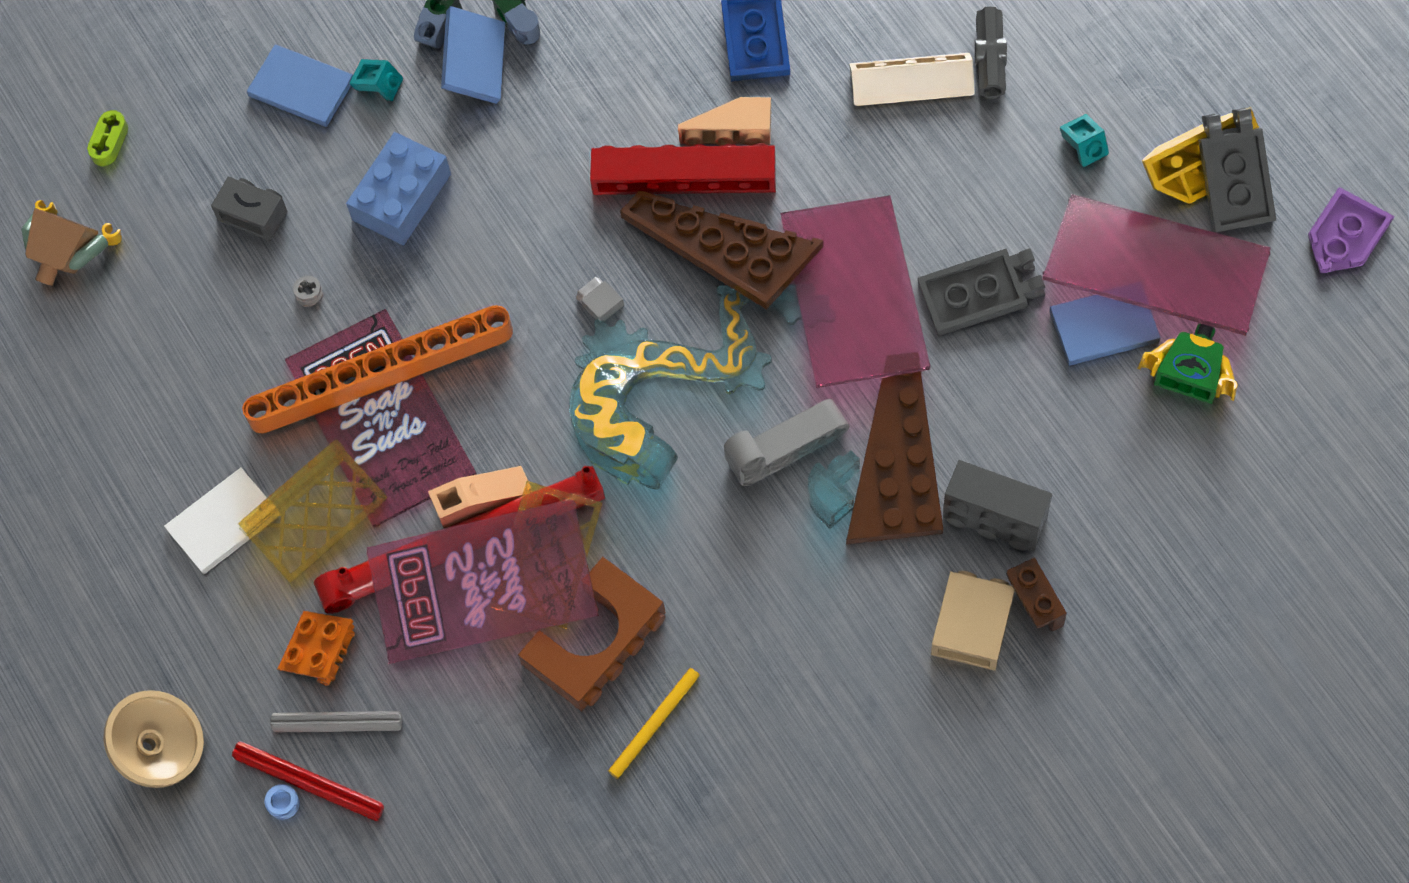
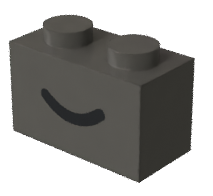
M229 176L211 204V208L218 221L269 241L272 240L288 212L282 196L272 189L263 190L255 187L252 182L240 178L237 180Z

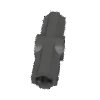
M990 6L984 7L976 13L975 66H978L979 95L985 96L986 99H995L1004 95L1006 90L1007 41L1003 38L1002 10Z

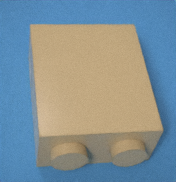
M950 571L932 641L931 655L996 671L1014 597V588L1002 579L993 578L989 581L977 578L974 573L968 571H958V573Z

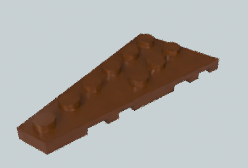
M640 190L620 210L622 219L766 310L824 247V241L813 237L812 240L797 237V233L788 230L782 233L768 229L766 224L721 212L719 215L705 212L703 207L695 205L692 208L675 204L673 199Z
M918 353L887 356L846 544L943 534L944 529Z

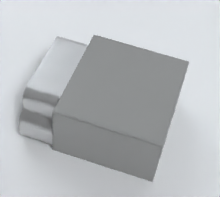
M597 277L583 286L576 296V299L600 325L624 306L623 298L606 281H602Z

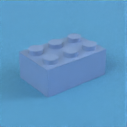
M394 132L346 202L352 221L404 246L451 175L447 157Z

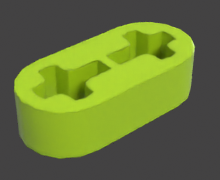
M116 110L106 111L98 119L87 147L89 156L98 166L112 164L122 147L128 132V124L121 112ZM115 122H118L119 125L113 126L110 131L108 125H114ZM105 145H106L108 151H102V150L104 149ZM98 150L102 151L101 155H98Z

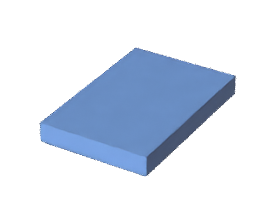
M452 6L447 9L441 89L495 104L501 99L505 22Z
M275 44L247 89V94L251 98L327 127L351 87L349 83L353 74Z
M1141 283L1050 306L1049 312L1068 366L1159 343L1161 339Z

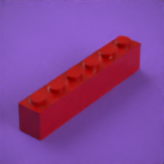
M757 143L752 146H737L735 144L706 146L695 144L689 147H676L668 144L661 147L634 145L619 148L605 145L600 148H591L590 182L593 195L636 194L639 190L651 194L776 193L775 145Z

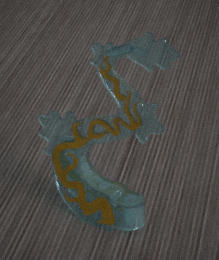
M728 285L717 288V295L721 297L719 316L723 336V345L718 350L709 351L667 341L648 340V330L646 328H640L633 334H628L623 320H618L613 327L608 326L603 320H595V335H585L582 338L583 345L590 350V353L575 358L576 366L583 370L572 386L569 401V413L578 444L593 465L626 485L633 479L655 490L660 489L678 460L674 449L664 440L654 435L652 425L634 416L625 407L628 394L636 384L645 379L667 377L707 382L724 381L727 394L734 393L741 386H747L758 391L765 389L762 369L766 365L771 364L772 357L769 354L757 352L754 336L741 313L742 306L752 300ZM789 285L772 303L773 307L785 318L790 326L795 325L798 320H802L808 329H814L819 323L833 324L836 322L835 313L828 308L830 304L829 297L813 296L815 293L813 285Z

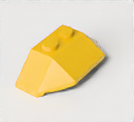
M1251 109L1253 129L1259 128ZM1232 113L1221 116L1222 130L1236 128ZM1203 124L1156 147L1142 160L1154 190L1187 204L1207 195L1198 142L1199 139L1207 138Z

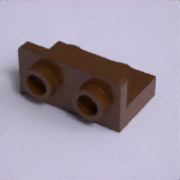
M1034 557L1008 569L1006 576L1035 627L1041 628L1048 624L1052 632L1063 627L1067 612L1036 558Z

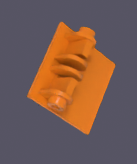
M303 610L277 669L318 678V683L329 686L331 681H335V676L339 669V666L335 663L342 664L344 661L339 654H347L348 651L346 649L352 637L355 636L353 620Z

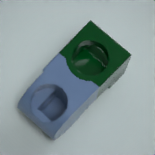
M427 0L415 27L414 40L437 49L440 48L444 43L446 11L450 6L462 9L460 1Z
M492 0L495 13L505 22V26L517 41L527 45L535 43L539 39L540 26L538 17L533 11L526 9L525 0Z

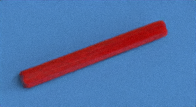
M242 741L238 742L232 751V757L241 763L371 820L378 821L384 811L382 802Z

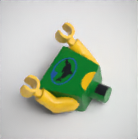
M1205 323L1197 325L1194 335L1180 332L1176 339H1168L1151 352H1145L1137 367L1139 370L1143 367L1150 369V375L1153 377L1156 374L1154 385L1210 404L1213 403L1214 397L1219 398L1221 394L1230 396L1232 401L1235 399L1238 384L1234 380L1230 361L1223 355L1224 346L1212 341L1216 332L1215 328Z

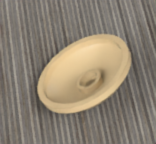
M149 690L127 696L111 711L104 727V747L110 762L126 779L144 787L163 788L182 781L195 769L202 756L204 737L197 716L186 703L165 692ZM144 742L149 743L151 745V751H148L143 747Z

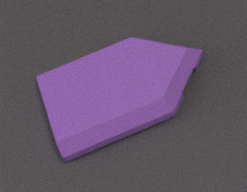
M1338 187L1308 233L1320 274L1363 266L1395 216Z

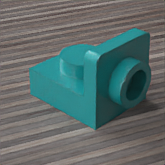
M361 59L349 84L356 91L378 92L386 101H393L403 81V76L388 60Z
M1087 114L1060 126L1061 136L1077 150L1079 163L1083 167L1109 154L1104 129Z

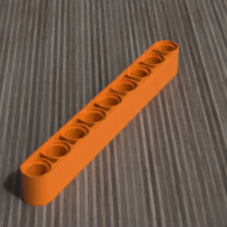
M489 306L249 397L244 402L242 407L243 414L253 431L261 434L268 433L507 342L512 337L513 327L509 313L502 306ZM495 322H503V325L500 327H491ZM466 333H474L468 339L461 338ZM437 344H445L444 347L439 350H432V348ZM408 355H415L410 361H402ZM385 366L381 372H373L375 368ZM347 378H356L353 382L349 384L343 383ZM318 389H326L324 393L320 395H313L315 391ZM296 400L293 405L284 406L287 401ZM259 411H266L263 416L254 418L255 414Z

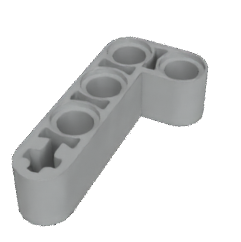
M826 399L752 438L749 431L736 433L724 444L725 459L742 486H749L841 437L850 426L834 400Z

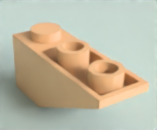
M739 97L678 124L680 144L690 146L695 144H717L719 146L724 144H747L752 146L757 143H764L770 145L771 97Z
M522 466L458 478L428 491L443 529L533 492Z

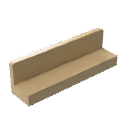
M970 53L849 64L853 103L855 106L971 96L975 93L973 59Z

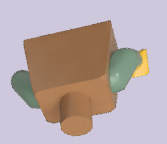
M43 200L36 201L32 215L21 229L26 257L41 263L35 280L53 286L58 270L75 274L107 248L108 245H118L122 240L121 230L118 229L114 234H111L113 231L112 224L105 223L102 226V235H100L98 230L58 216L54 203L51 202L46 208Z

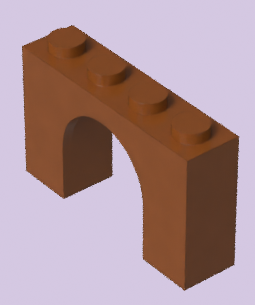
M604 557L584 577L582 583L584 591L610 610L619 621L618 633L611 645L600 653L590 656H579L566 651L539 630L518 654L523 667L581 712L587 705L592 706L598 701L602 694L601 689L608 680L614 681L620 675L624 667L622 664L630 655L635 656L641 650L645 643L643 639L651 630L655 632L666 618L664 615L666 613L664 602Z

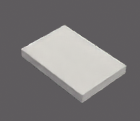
M240 467L164 525V527L201 573L205 575L281 515Z

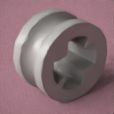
M303 276L294 283V295L300 305L304 307L315 306L322 299L323 291L317 278ZM309 287L313 293L307 295L303 289Z

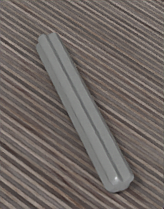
M399 711L273 713L270 725L273 732L399 731L402 728V715Z

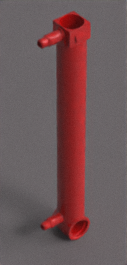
M584 466L581 471L576 472L571 477L347 569L342 566L337 570L325 572L314 580V586L325 613L335 614L350 608L356 600L393 585L387 554L428 544L432 567L436 568L445 564L449 554L454 551L458 552L461 557L466 555L463 549L466 543H471L474 552L486 547L489 540L494 537L500 541L505 539L504 532L506 529H511L513 535L530 529L534 522L531 526H527L528 518H530L529 524L535 518H538L535 524H542L547 522L549 517L551 520L554 514L559 517L585 505L590 506L605 499L603 487L594 467Z

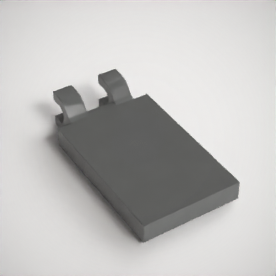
M1251 108L1232 110L1236 128L1226 130L1221 129L1220 114L1202 116V123L1207 138L1199 139L1198 142L1212 231L1215 233L1277 221L1263 129H1253Z
M1006 248L918 277V284L937 336L1028 307L1026 298L1037 299L1044 297L1045 284L1041 275L1024 282L1020 275V272L1035 270L1033 263L1035 258L1031 248L1009 256Z

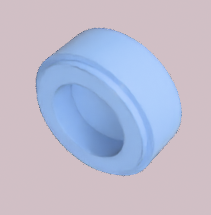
M278 784L267 792L264 803L272 817L285 820L296 814L300 806V798L291 786Z

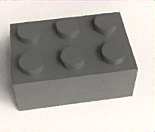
M958 460L945 492L943 518L947 519L948 523L955 527L964 528L966 526L977 530L985 538H999L1007 541L1015 549L1035 551L1048 518L1052 493Z

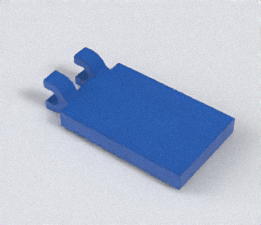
M721 0L731 82L791 75L781 0Z

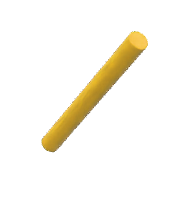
M693 668L687 670L609 768L608 772L613 777L619 779L700 677L697 671Z

